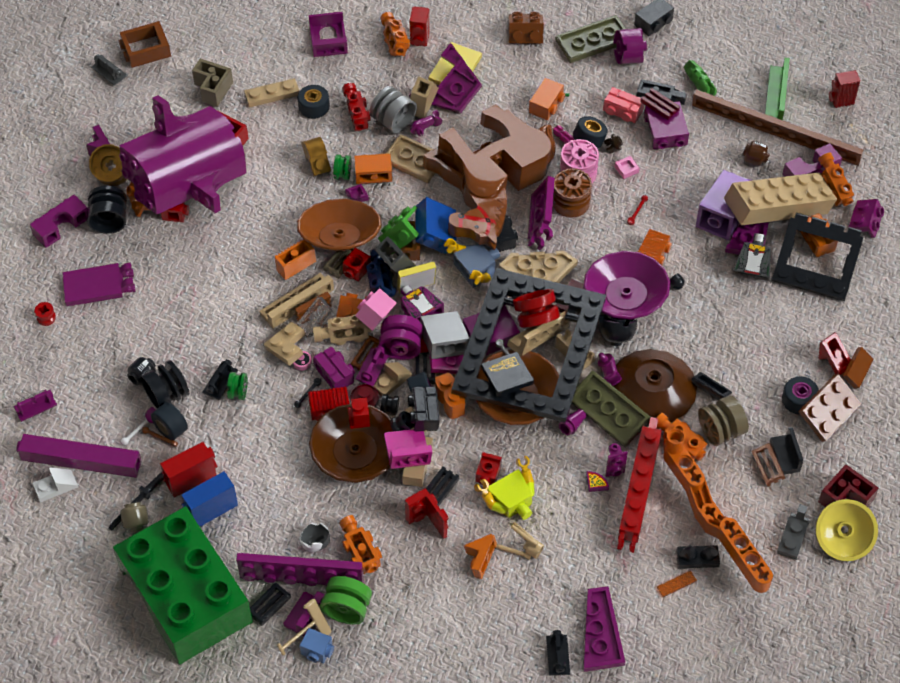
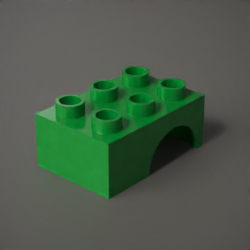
M186 506L113 546L122 574H127L136 587L157 630L179 665L253 623L248 599Z

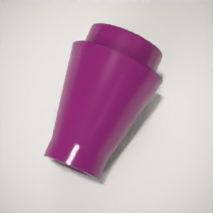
M578 409L568 415L566 423H559L560 431L567 436L574 434L586 418V413L582 409Z

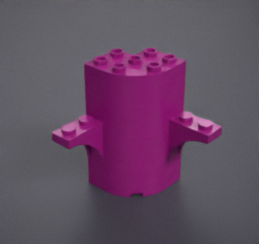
M159 95L153 97L152 110L155 116L154 125L156 130L119 145V157L123 168L121 170L122 175L134 184L135 199L156 215L192 198L214 213L221 211L220 198L216 191L225 183L247 173L244 149L240 138H236L232 131L234 129L233 125L223 114L211 106L187 116H175L170 109L168 101Z

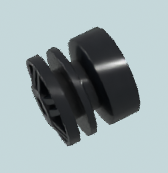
M99 186L89 192L87 224L92 230L98 233L111 234L119 232L125 227L127 197L124 191L114 186Z
M172 360L165 361V367L162 364L158 365L159 375L152 369L140 375L142 386L156 409L165 402L172 404L170 396L176 401H180L181 395L185 398L190 394L182 372Z

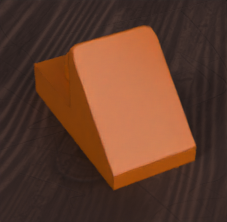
M493 534L484 536L464 546L466 553L474 556L470 568L476 578H483L497 545Z

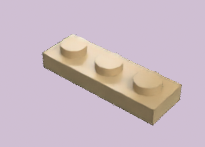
M295 78L244 90L250 108L298 96L299 88Z

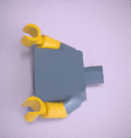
M448 238L444 246L448 247L447 252H454L453 264L472 288L480 283H489L495 272V259L500 257V252L497 248L487 251L483 245H460L454 239Z

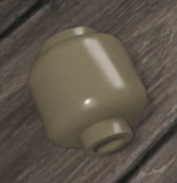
M141 502L125 504V508L120 511L123 528L130 529L131 533L142 531L143 526L149 523L146 506L141 505Z

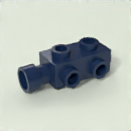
M373 249L370 251L372 262L366 266L370 292L375 293L380 288L389 297H393L396 293V287L393 286L392 280L394 273L391 271L390 266Z

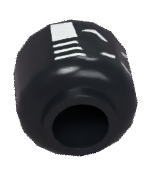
M139 357L128 367L127 377L134 385L142 386L140 375L151 369L156 372V365L150 358Z

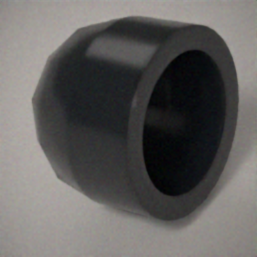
M679 273L670 278V286L673 289L680 290L683 288L685 280Z

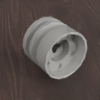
M387 86L373 99L369 111L372 118L383 124L390 131L400 133L412 122L416 114L417 104L407 96H403L393 86Z

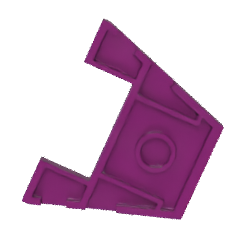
M450 43L441 54V57L454 67L438 86L439 89L431 105L462 113L481 89L482 84L453 44Z

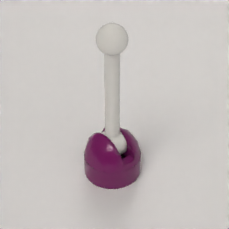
M151 406L146 411L143 423L127 437L121 439L122 445H127L129 440L147 423H153L151 413L156 410L154 407Z

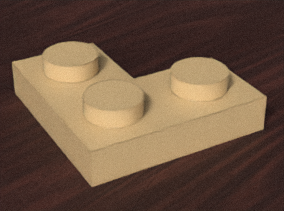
M291 322L266 341L264 347L290 366L304 355L302 349L296 346L295 343L306 335L305 331Z

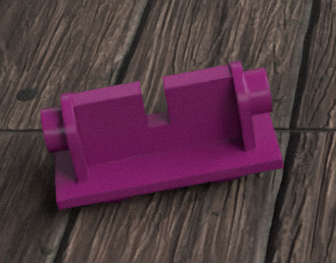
M383 347L371 348L356 380L374 386L389 357L385 354Z
M45 389L44 392L32 398H28L20 403L17 402V405L13 407L22 422L57 406V403L53 398L51 390L47 391Z
M613 443L609 446L610 455L606 464V477H616L625 473L628 452H622L621 447L617 443Z

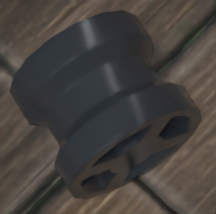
M383 394L380 410L397 415L399 396L389 397L388 394Z
M403 411L398 417L390 420L393 432L414 428V424H410L409 412Z

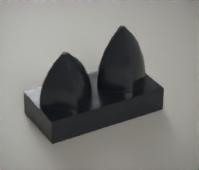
M718 545L680 546L676 549L678 569L720 567Z

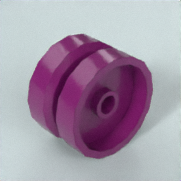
M392 315L382 321L379 346L385 349L384 352L389 356L388 358L409 360L420 354L423 325L419 320L407 315Z

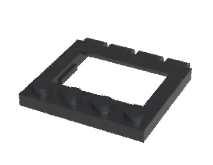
M796 212L795 218H790L772 281L845 301L864 238L860 236L862 230L849 227L848 232H844L845 225L831 222L829 227H825L827 221L812 217L810 223L807 222L808 215ZM797 230L851 245L849 255L847 254L842 270L843 275L841 279L787 265L795 243L794 238Z

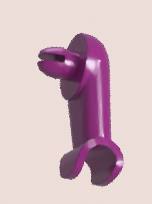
M434 110L432 115L414 121L410 126V132L414 135L423 136V131L432 125L435 127L441 125L442 119L439 117V112Z
M599 353L598 366L605 376L604 379L614 386L622 380L621 375L617 371L615 359L610 353Z

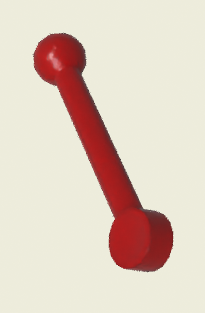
M643 195L641 197V202L634 214L628 218L627 223L629 225H634L635 217L644 202L648 201V196Z

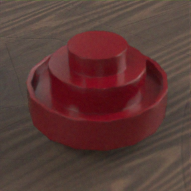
M362 384L352 390L350 400L367 397L368 405L376 408L379 403V394L375 387Z

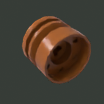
M572 168L560 171L554 179L553 207L557 213L572 218L584 215L588 211L591 202L592 181L587 173Z

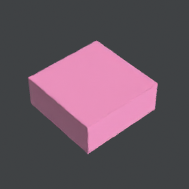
M631 156L615 162L614 166L623 179L639 173L640 169Z

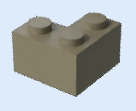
M200 58L192 70L194 84L201 86L202 102L218 107L233 84L231 68Z

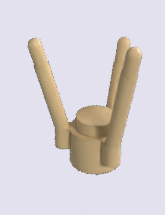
M513 522L511 528L526 540L523 549L526 551L522 552L499 544L495 548L523 556L528 560L531 557L537 559L544 545L533 538L516 522Z

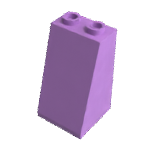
M723 170L699 204L695 227L729 241L739 221L727 205L724 196L732 183L752 180Z

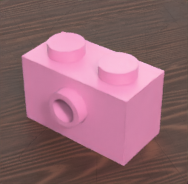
M379 288L375 293L371 291L358 305L359 311L355 316L373 331L397 303Z

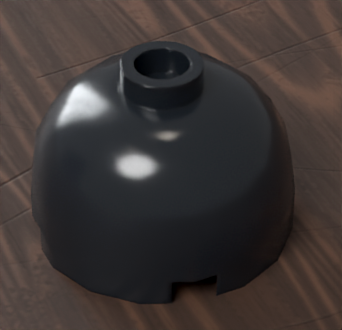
M604 314L599 319V332L605 340L611 342V345L621 346L622 343L630 341L635 335L638 320L608 318V315Z

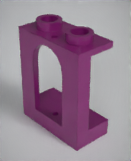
M343 11L309 15L314 57L348 54ZM324 27H332L336 30L337 38L320 40L319 32Z

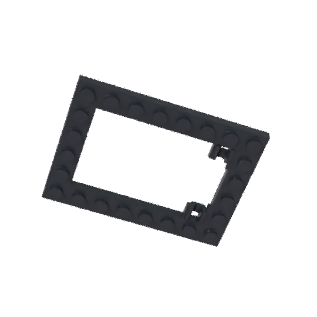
M496 268L454 380L451 393L566 423L604 307L606 295ZM553 289L556 298L554 303L568 306L565 320L577 323L553 396L548 397L520 389L497 396L489 381L477 378L503 306L514 307L512 300L521 296V294Z

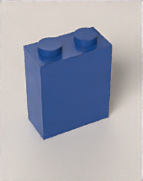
M425 197L416 205L415 224L416 231L419 233L416 237V242L447 254L448 247L444 246L446 240L451 238L457 243V237L448 233L449 216L456 213V210Z
M225 471L182 494V508L185 506L188 508L200 527L238 506L235 486Z

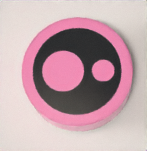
M303 351L304 355L293 363L295 369L304 371L310 368L312 359L311 355L306 351Z

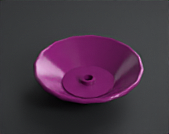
M619 251L606 254L593 262L585 274L583 288L606 295L602 313L613 318L632 320L648 316L661 308L669 296L670 280L665 268L654 258L640 252Z

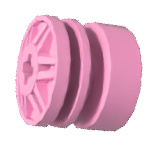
M582 139L566 143L561 151L560 171L572 168L582 170L589 175L593 183L596 180L599 152L597 147L593 143Z

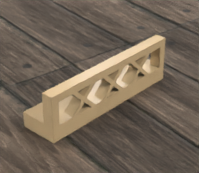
M319 273L260 310V315L274 329L296 315L295 308L325 292L331 293L334 291L333 279L329 275L324 277Z
M568 309L562 312L560 317L554 321L529 327L509 339L507 346L518 352L520 356L525 355L569 327L571 321L565 320Z

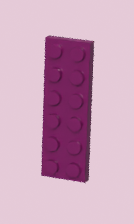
M237 553L236 561L240 579L245 581L263 580L267 583H274L276 581L285 582L290 585L302 583L308 586H327L331 577L346 576L364 583L362 562Z

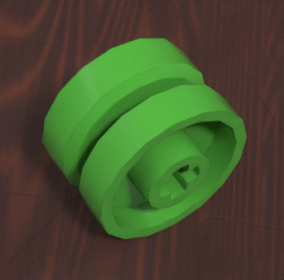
M331 577L326 586V594L322 598L320 610L335 621L352 625L361 624L367 612L366 607L369 605L372 597V590L364 583L350 577Z

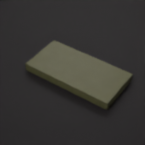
M615 15L556 35L555 40L568 61L573 63L616 48V44H613L614 33L616 30L626 28L619 17Z
M594 370L577 386L572 404L576 408L582 409L588 418L625 448L640 433L642 426H646L650 422L648 414Z

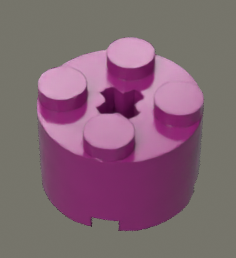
M642 28L615 31L613 44H616V49H614V56L618 64L643 63V54L647 50V43L643 41Z

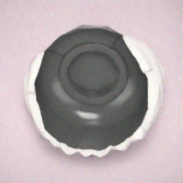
M311 523L304 528L299 538V542L304 550L317 552L327 547L330 542V533L327 526L323 523Z

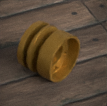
M104 144L92 152L89 159V168L92 174L103 184L119 186L125 183L127 179L123 177L121 171L123 168L119 157L120 148L112 144ZM114 164L116 168H112L111 171L108 167Z

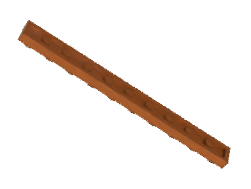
M697 89L693 95L692 106L813 150L830 143L842 157L843 161L857 166L860 164L864 149L844 143Z

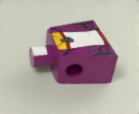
M409 285L402 288L401 309L404 315L414 317L420 321L421 316L444 313V303L424 286H420L415 290Z

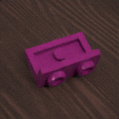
M878 199L857 200L849 227L862 230V232L868 231L871 238H875L877 231L880 229L881 218L884 216V208L880 205Z

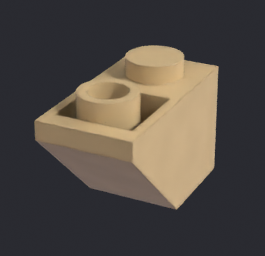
M419 76L411 91L410 99L417 104L415 117L422 119L426 117L439 88L434 82Z

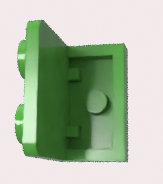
M416 205L411 208L407 206L400 212L401 215L398 217L397 215L393 216L388 221V224L380 230L382 234L378 237V240L382 242L388 236L400 249L414 240L419 233L408 222V218L417 209Z

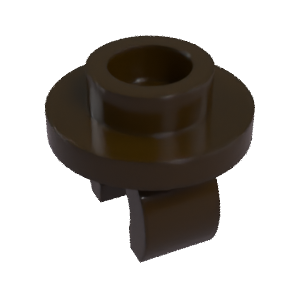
M612 134L611 138L604 140L606 146L611 145L606 148L609 153L615 152L616 149L618 151L622 150L623 142L619 135L615 136V134Z

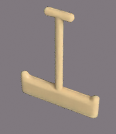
M311 599L303 606L304 609H307L313 621L283 646L280 643L277 644L282 655L286 654L285 648L314 624L318 632L326 635L331 633V629L315 599Z

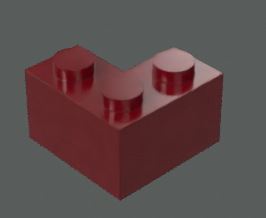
M845 464L823 488L818 502L826 507L837 500L850 499L868 507L875 500L879 487Z

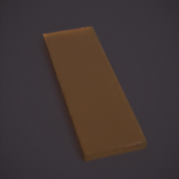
M690 570L657 586V589L662 597H665L696 582L697 579Z

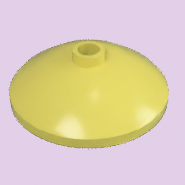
M850 499L837 500L827 505L820 513L816 522V538L820 547L829 556L841 561H854L867 555L874 547L878 537V524L872 511L864 504ZM842 526H847L848 531L846 533L841 532Z

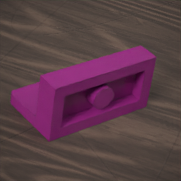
M317 591L313 596L308 592H303L284 621V627L299 633L313 621L307 609H304L303 606L311 599H315L320 608L325 594Z

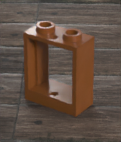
M160 21L120 32L121 39L118 42L121 50H125L123 55L125 61H129L131 68L171 57L170 46ZM156 36L159 45L134 52L131 51L130 43Z

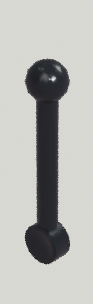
M315 378L314 384L299 401H295L294 406L296 408L301 407L309 391L312 392L316 386L321 385L320 378Z

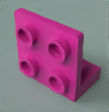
M412 429L384 433L391 469L429 465L431 463L432 447L426 444L424 431Z

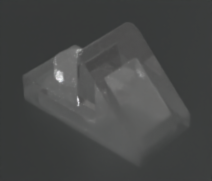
M317 297L297 325L304 329L305 336L309 338L314 335L313 327H328L327 317L332 312V309L323 297Z

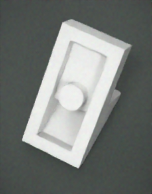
M49 468L51 476L33 482L40 503L78 488L70 469Z

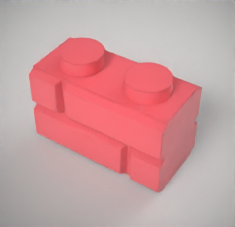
M612 87L604 100L603 111L609 115L618 116L626 122L636 123L644 110V104L640 102V97Z

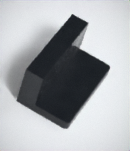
M789 427L786 435L771 437L770 439L771 447L784 475L800 472L803 464V457L793 427Z

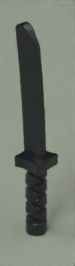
M162 471L145 488L143 486L139 487L140 494L131 503L141 502L144 498L147 500L150 498V493L164 480ZM121 514L110 524L109 529L111 531L122 521Z

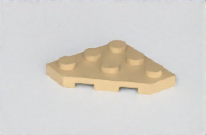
M556 251V253L545 254V252H530V255L511 253L499 264V269L559 283L577 266L578 260L565 251Z

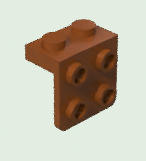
M513 12L509 14V43H543L544 21L542 14L539 12H530L529 14Z

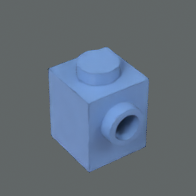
M308 628L300 644L301 655L306 656L312 662L324 664L326 658H330L334 651L332 637Z

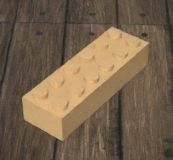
M820 173L732 183L724 196V200L740 225L787 220L791 217L795 218L796 212L808 216L818 213L821 215L828 214L837 200Z

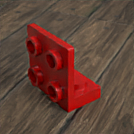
M425 488L406 498L405 519L409 525L413 522L421 521L427 515L442 538L445 539L447 537V529H449L447 525L449 518L446 511L440 509L437 505L438 502L434 494H430Z

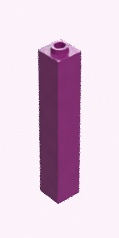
M23 434L21 441H18L16 447L21 461L137 478L142 462L140 453L136 450Z

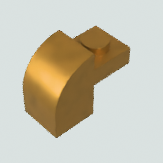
M321 137L301 142L305 157L309 160L313 176L331 171L327 150Z

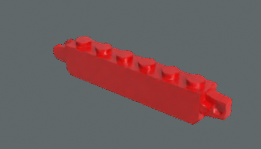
M650 417L649 426H642L619 528L618 550H622L624 540L631 542L629 550L634 553L636 543L639 540L662 430L657 429L658 418Z

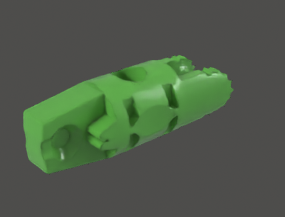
M689 60L683 68L690 80L699 91L715 96L717 90L710 78L695 61Z

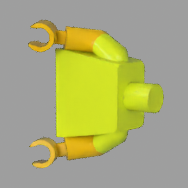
M524 456V465L520 463L519 458L516 459V465L522 468L521 472L517 469L490 486L487 480L482 479L480 480L483 485L482 489L479 484L474 485L475 491L482 493L481 497L490 510L504 514L507 517H512L518 513L523 520L532 515L529 506L532 504V497L535 494L534 480L531 470L527 468L530 464V459L527 456Z

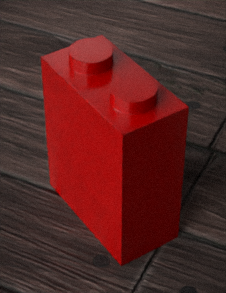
M204 442L160 463L165 484L174 498L217 475L215 468L218 466L214 460L215 454L211 447H206Z

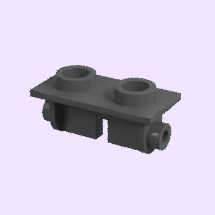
M95 55V64L91 68L114 86L128 76L103 55Z

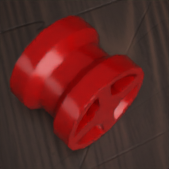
M41 302L35 307L34 312L40 325L49 326L55 322L56 315L52 304Z

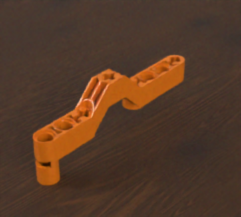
M676 428L669 430L663 458L685 489L696 520L705 533L720 540L751 587L758 593L767 592L773 579L772 571L738 522L733 518L724 516L712 500L703 472L684 447V432ZM735 545H740L743 548H737ZM747 562H753L755 565H750Z

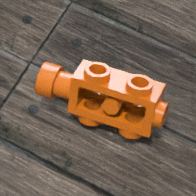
M385 12L381 15L380 20L382 25L385 26L383 31L384 41L389 46V53L393 56H405L407 49L410 47V40L406 35V30L401 20H396L391 12Z
M826 153L818 158L820 165L825 168L821 176L837 198L835 202L836 207L842 204L847 206L854 202L852 199L854 196L852 186L845 178L844 170L839 164L834 163L832 153Z
M664 413L657 416V429L664 431L662 437L664 444L666 443L669 430L674 428L680 429L685 434L684 447L693 460L697 459L700 461L705 456L706 451L704 450L707 446L705 439L701 435L695 434L687 423L681 422L678 418L671 423Z
M353 515L341 519L339 524L342 530L346 532L344 534L345 541H342L345 551L351 553V561L362 562L363 574L375 572L381 567L380 559L382 554L378 547H373L371 543L373 542V537L370 531H365L363 526L357 528V521Z

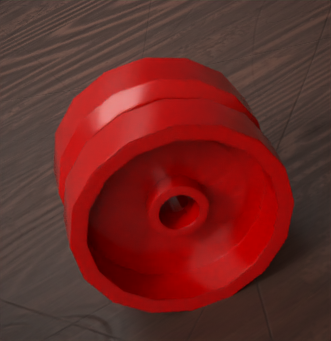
M553 289L534 291L512 300L515 310L521 312L517 316L519 327L538 326L560 317L558 306L550 305L556 300Z

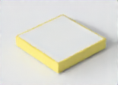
M435 262L398 271V292L401 293L402 288L407 285L412 289H417L420 286L435 284Z

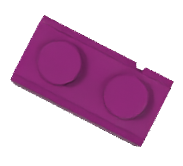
M329 347L313 357L314 367L331 389L348 387L354 383V368L351 364L347 365L344 362V357L340 351L336 352L333 347Z

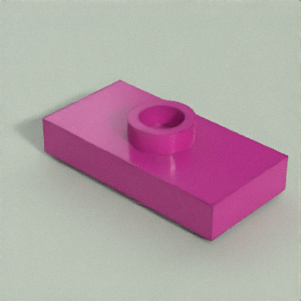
M464 355L431 359L430 356L431 373L448 372L450 374H457Z

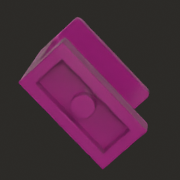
M680 101L674 102L680 106V109L669 120L645 106L644 120L649 124L654 150L688 145L689 131Z

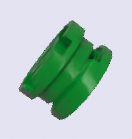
M336 154L333 167V175H336L334 179L339 180L343 178L349 181L352 164L350 155L342 157L340 154Z
M230 372L227 385V397L229 399L238 398L239 400H245L248 385L246 373L238 375L236 372Z

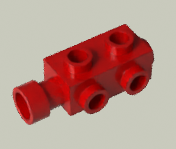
M354 83L343 85L342 91L347 99L354 131L368 129V121H371L369 110L366 111L365 109L367 108L365 97H362L361 92L357 91Z

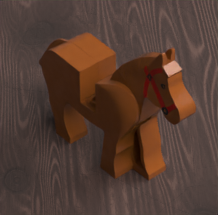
M496 104L482 111L480 124L499 133L503 139L491 143L474 154L455 128L452 127L439 134L438 147L424 154L423 167L438 174L443 180L458 188L462 192L465 204L471 209L465 214L456 212L449 216L448 233L454 237L471 238L478 242L479 245L488 244L493 250L496 249L497 237L504 226L507 209V180L518 191L542 180L547 174L548 164L554 158L556 151L551 125H544L539 129L533 128L516 117L509 109L503 110Z

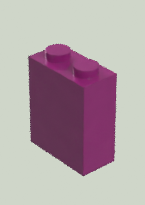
M505 305L503 306L486 356L502 350L496 346V340H503L504 347L508 348L509 339L520 333ZM479 313L463 319V325L469 338Z

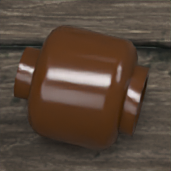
M753 140L751 143L747 142L742 156H744L745 162L759 167L762 162H767L770 153L767 152V145Z

